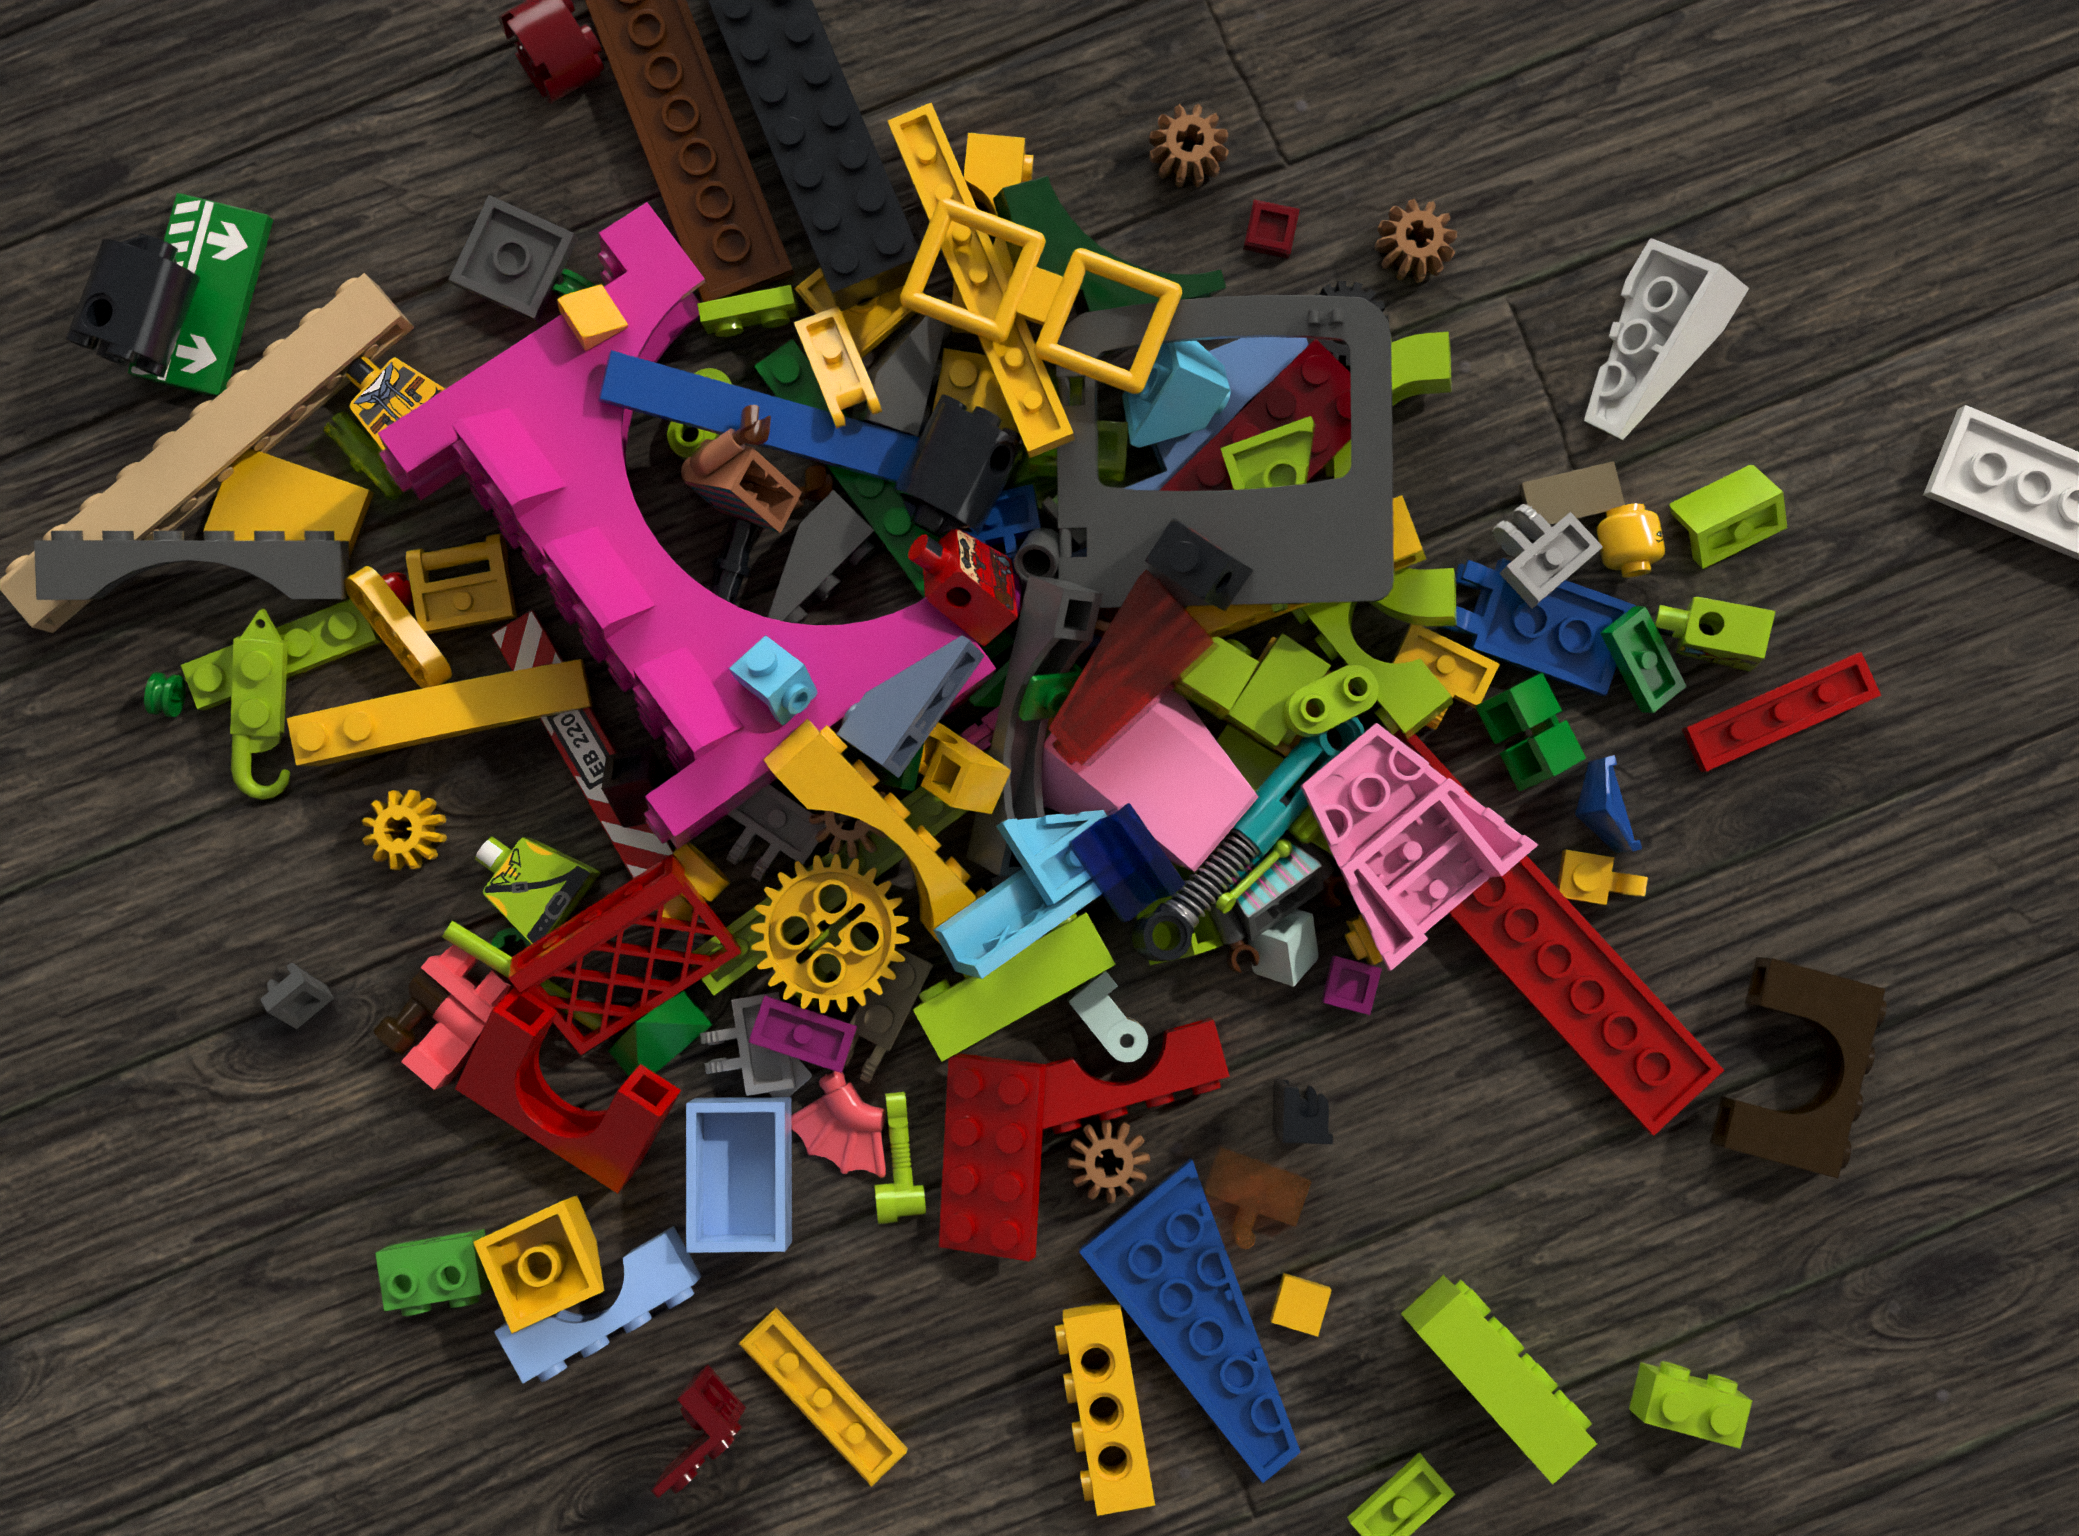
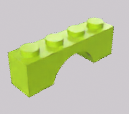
M1358 602L1311 603L1290 611L1301 625L1310 620L1320 632L1314 640L1331 661L1339 656L1346 665L1357 664L1364 666L1375 675L1379 685V695L1376 702L1381 707L1374 713L1392 735L1400 730L1409 739L1453 704L1452 696L1421 659L1399 664L1386 663L1372 658L1357 645L1352 633V618ZM1349 681L1350 685L1361 696L1362 688L1360 684L1356 681Z

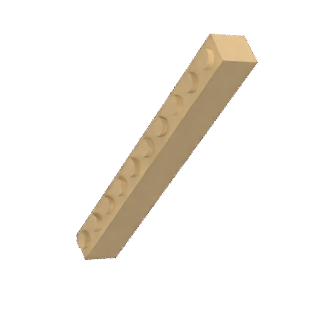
M365 273L358 278L347 280L337 289L334 299L322 309L317 308L307 313L301 319L299 328L286 339H279L270 344L263 352V358L249 370H242L232 376L226 384L227 389L214 400L205 401L198 405L191 412L188 422L177 431L168 432L161 436L154 443L153 451L140 462L129 464L118 473L117 481L103 493L95 494L86 499L79 508L80 512L66 524L52 528L45 534L43 540H51V531H83V540H102V531H134V540H153V531H174L217 495L222 481L226 480L234 472V469L230 466L232 462L249 448L267 453L351 382L346 377V373L357 359L365 356L372 362L376 361L408 334L414 326L383 290ZM34 551L30 555L21 556L9 564L5 571L6 575L0 579V591L32 628L54 633L91 601L37 600Z

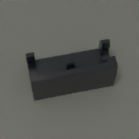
M1274 1079L1273 1133L1283 1143L1333 1144V1134L1328 1131L1329 1105L1326 1097L1322 1093L1317 1095L1315 1089L1309 1085L1305 1093L1307 1100L1300 1098L1298 1087L1289 1086V1081L1286 1079Z

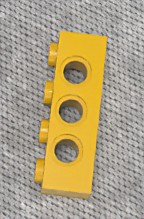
M1118 1300L1062 1310L1064 1324L1055 1325L1059 1354H1069L1072 1372L1063 1374L1068 1404L1078 1403L1081 1420L1072 1422L1076 1452L1086 1451L1089 1470L1080 1471L1085 1502L1095 1501L1097 1516L1155 1506L1120 1303ZM1091 1348H1100L1108 1354L1109 1359L1103 1367L1090 1369L1081 1361L1083 1354ZM1100 1397H1108L1116 1402L1117 1408L1108 1417H1098L1090 1410L1092 1402ZM1116 1446L1121 1448L1126 1455L1118 1465L1108 1466L1099 1460L1100 1452L1106 1447Z

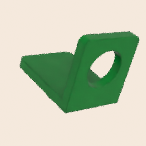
M1074 663L1068 673L1032 676L1029 679L1018 716L1023 721L1074 716L1087 674Z

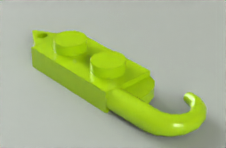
M264 608L257 612L242 636H237L233 640L230 734H232L231 772L233 780L240 791L249 797L261 800L274 798L282 793L288 785L290 771L283 769L279 779L274 784L263 786L258 784L251 775L252 753L271 750L279 744L284 735L288 640L281 639ZM259 619L265 622L264 627L258 624Z

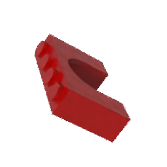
M514 987L491 1010L455 1089L618 1194L640 1167L681 1090L640 1064L618 1089L608 1109L588 1111L567 1103L547 1084L539 1065L541 1044L558 1011L526 990L520 993Z

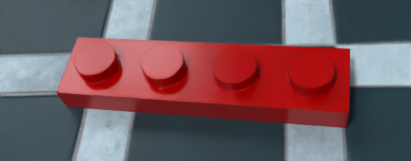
M1859 652L1684 727L1682 731L1700 771L1706 772L1881 696V693L1862 652Z

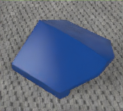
M1615 755L1589 761L1575 815L1615 853L1641 850L1640 840L1634 839L1613 766L1617 765Z

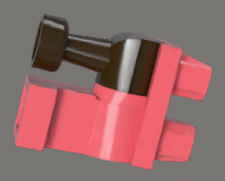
M454 944L443 954L430 956L421 966L422 969L412 978L409 984V995L411 997L396 1018L391 1016L384 1017L373 1030L377 1038L387 1047L397 1053L404 1054L415 1040L414 1033L411 1030L428 1014L438 1023H436L419 1045L414 1046L401 1061L433 1090L448 1085L464 1066L476 1045L491 1010L515 987L506 976L494 969L478 984L467 973L479 960Z

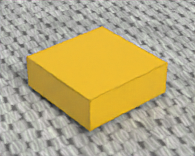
M1283 1273L1270 1317L1271 1323L1318 1337L1332 1291L1331 1288Z

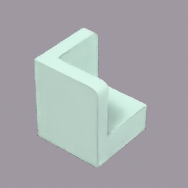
M1299 909L1294 910L1251 941L1248 938V944L1258 951L1260 957L1257 966L1252 964L1253 972L1293 987L1318 959L1313 914Z

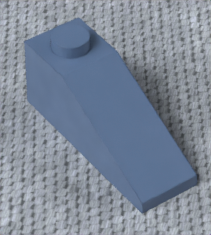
M963 635L866 692L858 703H855L848 709L837 735L899 778L985 655L969 639Z

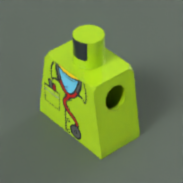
M1694 597L1686 610L1659 605L1654 624L1661 635L1679 638L1676 653L1751 672L1765 658L1776 611L1703 597ZM1699 624L1708 625L1714 635L1704 634L1700 630Z

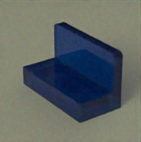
M1130 803L1111 809L1069 841V847L1122 922L1130 921L1155 900L1172 896L1186 885Z

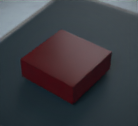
M1254 199L1243 250L1289 259L1300 209Z

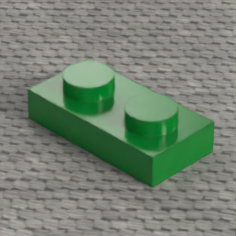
M1633 606L1600 632L1641 712H1656L1687 687L1646 607Z

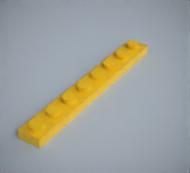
M932 103L887 120L929 223L937 203L943 198H949L977 209ZM951 221L940 249L965 308L968 311L994 320L1009 283L988 234ZM1016 316L1008 338L1003 342L998 343L978 336L1029 458L1074 441L1073 430L1042 359L1035 355L1034 347L1036 344L1025 319Z

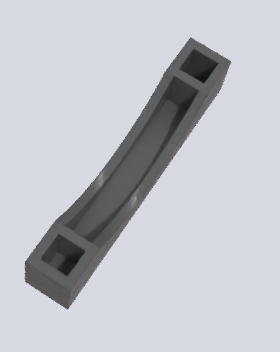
M51 531V540H34L37 600L103 599L120 584L144 571L170 563L186 561L214 562L247 571L272 584L291 599L349 598L344 579L350 576L349 541H335L334 531H304V541H285V531H254V541H235V531H204V541L185 540L184 531H153V540H134V531H102V540H83V531Z
M1029 575L989 753V756L1009 768L1011 772L993 813L976 812L966 858L998 876H1012L1023 867L996 826L1008 819L1017 818V820L1045 816L1041 778L1042 754L1049 718L1023 721L1018 716L1029 679L1037 675L1068 673L1079 655L1092 642L1103 594L1066 580Z

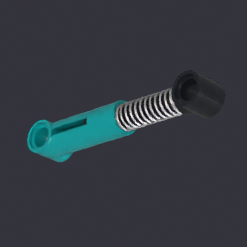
M1357 717L1334 727L1339 732L1342 740L1339 750H1335L1328 743L1327 731L1315 737H1303L1258 788L1256 794L1259 796L1258 799L1229 831V835H1226L1223 842H1220L1217 848L1212 851V855H1209L1206 861L1201 864V868L1199 867L1195 874H1190L1189 880H1184V887H1178V894L1173 893L1171 900L1161 903L1153 913L1145 914L1137 920L1132 931V942L1140 956L1150 961H1171L1179 959L1187 952L1191 945L1192 934L1195 932L1194 927L1199 924L1198 916L1205 917L1204 909L1207 911L1211 910L1209 904H1216L1215 897L1219 898L1222 895L1220 891L1228 890L1226 884L1233 885L1232 877L1239 878L1237 872L1245 871L1243 865H1250L1249 858H1263L1309 805L1300 786L1365 732L1363 725ZM1313 761H1315V762L1313 763V765L1306 771V773L1299 779V781H1298V782L1292 787V789L1290 790L1291 786H1292V785L1298 780V778L1305 772V770L1311 765V763H1312ZM1159 923L1166 925L1171 934L1170 943L1164 950L1159 949L1154 944L1152 938L1153 930Z

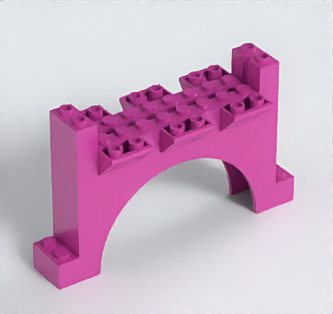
M648 202L599 232L601 252L598 254V258L604 267V271L601 272L602 279L606 284L604 289L627 322L628 328L585 351L562 314L378 432L377 434L385 447L378 454L402 492L411 488L420 501L466 472L464 476L471 485V492L486 512L490 509L494 510L493 515L499 523L498 528L514 550L521 546L523 549L521 551L522 555L538 576L545 572L548 577L546 581L551 587L550 592L556 600L554 604L570 626L575 622L578 623L580 626L579 632L584 638L582 640L583 644L598 664L603 660L607 662L609 666L608 671L621 690L625 693L632 688L636 696L634 700L638 705L636 709L640 714L638 718L654 740L662 736L667 744L665 747L669 753L667 757L678 773L645 796L648 811L644 813V816L647 819L645 820L662 844L671 840L674 846L679 849L777 779L763 759L807 718L819 731L828 725L837 734L842 727V721L848 709L855 703H858L866 692L962 635L969 639L985 656L941 719L968 701L971 695L991 679L996 671V667L976 640L929 603L926 597L893 614L869 621L844 625H807L784 622L744 610L716 596L679 567L658 543L636 504L627 477L626 451L633 411L599 402L598 398L608 355L611 350L656 363L669 345L689 326L700 319L697 305L700 302L692 292L704 284L705 279ZM765 635L805 665L818 691L816 697L810 701L809 705L785 725L776 721L768 705L737 682L729 669Z

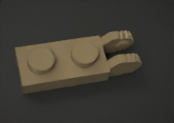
M897 945L895 951L906 957L905 962H890L889 967L896 974V979L891 980L883 976L878 979L883 989L881 995L868 988L865 993L867 1004L864 1006L859 1004L850 1024L857 1026L844 1067L851 1061L855 1052L854 1048L860 1036L877 1044L861 1070L862 1075L860 1079L869 1084L886 1051L892 1049L918 994H920L934 964Z

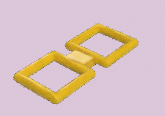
M943 198L937 203L900 295V303L903 307L998 343L1008 338L1016 316L1043 326L1034 347L1035 355L1039 359L1132 394H1139L1143 391L1182 296V288L1178 283L1084 248H1078L1072 253L1062 277L1036 267L1046 243L1042 233L949 198ZM951 221L1023 247L994 320L923 294ZM1086 271L1159 298L1130 371L1057 344Z

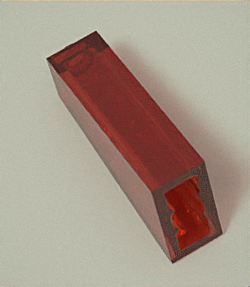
M1147 569L1136 580L1048 728L1057 738L1052 743L1053 747L1070 765L1078 761L1081 766H1091L1219 647L1218 643L1184 606Z

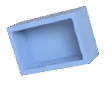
M791 1097L694 1098L687 1102L686 1253L785 1252L792 1243Z

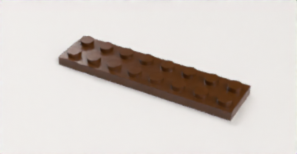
M585 0L681 246L705 279V283L698 287L703 302L746 294L794 275L687 1Z

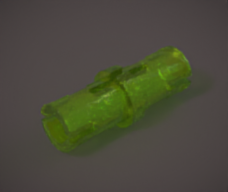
M347 412L338 413L331 418L338 426L334 427L328 422L323 432L351 459L350 465L358 473L364 472L385 494L389 501L400 497L403 492L398 489V485L387 471V466L378 453L383 450L377 442L371 440L351 419Z

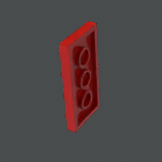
M957 1053L948 1058L939 1247L1028 1262L1036 1257L1046 1064Z

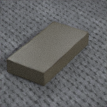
M1614 461L1523 482L1519 485L1523 504H1528L1534 510L1536 509V512L1551 526L1557 524L1570 512L1580 520L1605 514L1612 508L1625 505Z

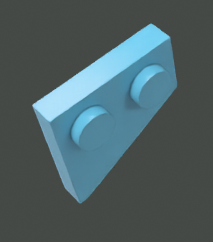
M1104 810L1086 811L1070 815H1046L1040 818L1017 820V818L1008 819L996 826L1047 906L1055 904L1129 852V849Z

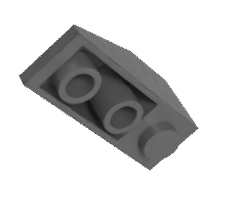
M941 296L937 298L947 303H952V298ZM918 313L867 371L882 412L873 415L867 406V401H864L854 406L851 418L917 437L919 432L924 430L929 420L930 406L926 403L930 387L936 384L941 372L942 362L938 359L941 343L947 339L952 325Z
M834 490L799 524L768 618L803 624L808 617L805 610L817 598L821 601L829 598L842 583L839 576L851 564L856 568L862 565L875 551L876 547L872 543L878 537L874 529Z

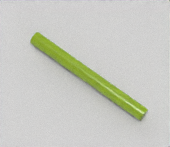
M452 921L442 938L507 978L509 977L511 956L456 922ZM548 979L540 984L549 996L571 997V993ZM561 1009L564 1013L568 1014L567 1009ZM574 1010L573 1018L590 1029L595 1030L601 1026L603 1014Z

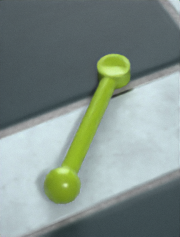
M1286 839L1277 840L1273 845V851L1234 889L1222 894L1217 900L1215 907L1223 914L1229 912L1235 905L1236 899L1279 858H1286L1291 854V843Z

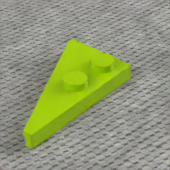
M1312 416L1222 447L1221 451L1234 490L1307 484L1315 423ZM1271 604L1275 613L1288 609V604Z

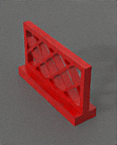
M673 853L512 957L508 979L520 993L526 990L558 1011L553 1023L580 1055L586 1053L741 953V946L684 875L685 868ZM681 893L693 907L691 921L662 917L664 904ZM657 909L656 916L648 915ZM698 914L705 923L697 922ZM633 924L654 927L651 946L622 943L624 930ZM660 928L688 932L685 952L656 948ZM695 933L716 936L724 946L711 956L691 953ZM617 935L616 942L608 941ZM593 950L614 953L610 973L581 969L583 956ZM619 954L648 958L645 978L616 974ZM654 959L682 963L680 975L672 981L651 979ZM577 961L576 968L568 967L569 965ZM689 964H694V965H695V966H693L692 968H690V969L688 970V965H689ZM552 976L573 979L571 997L549 996L540 984ZM579 980L608 984L605 1003L576 999ZM614 985L642 988L641 1000L631 1007L611 1004ZM648 990H656L648 995ZM561 1009H567V1010H568L567 1016L564 1014V1012H563ZM574 1010L603 1014L601 1026L583 1036L572 1023ZM608 1015L615 1016L611 1020L607 1021Z

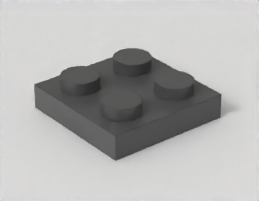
M488 195L448 280L459 288L539 323L553 294L552 289L558 283L578 238L571 231Z

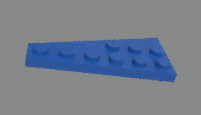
M1190 1158L1080 1247L1079 1253L1261 1482L1264 1483L1301 1453L1195 1165L1192 1158Z

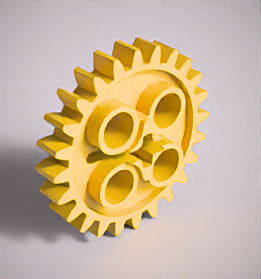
M839 854L834 855L830 867H825L821 857L816 855L813 859V870L810 871L800 861L795 862L797 877L792 879L783 872L777 874L783 885L780 891L765 887V893L773 900L771 905L755 906V909L766 916L765 923L751 925V930L763 933L764 940L755 943L751 948L756 951H766L768 956L757 967L758 969L773 967L775 970V974L768 982L770 987L783 981L787 984L783 999L788 1000L797 992L801 993L802 1009H806L811 1004L813 998L819 999L821 1013L827 1012L831 1000H836L840 1010L846 1012L848 1009V997L854 996L856 1001L861 1006L867 1004L864 990L870 988L876 994L881 995L883 989L878 979L883 976L887 979L895 980L897 977L889 967L890 962H905L906 957L895 951L896 944L910 942L909 937L897 933V927L909 922V917L895 916L893 912L894 909L901 905L903 899H887L885 895L893 884L891 881H887L876 886L873 883L878 872L875 867L870 869L864 876L859 874V859L855 858L848 869H843ZM831 885L842 887L847 894L846 906L837 913H829L821 905L820 898L822 892ZM864 904L865 911L839 931L838 936L842 940L839 945L836 946L832 942L825 943L804 963L800 964L797 962V956L823 935L824 932L820 927L823 922L826 921L830 925L837 924L856 905ZM797 916L802 917L809 925L808 938L800 945L788 942L783 931L785 923L792 917ZM861 922L872 923L877 928L879 934L878 942L874 948L866 951L857 948L852 941L853 929ZM827 953L834 955L841 963L840 975L832 982L822 981L815 973L814 966L817 959Z

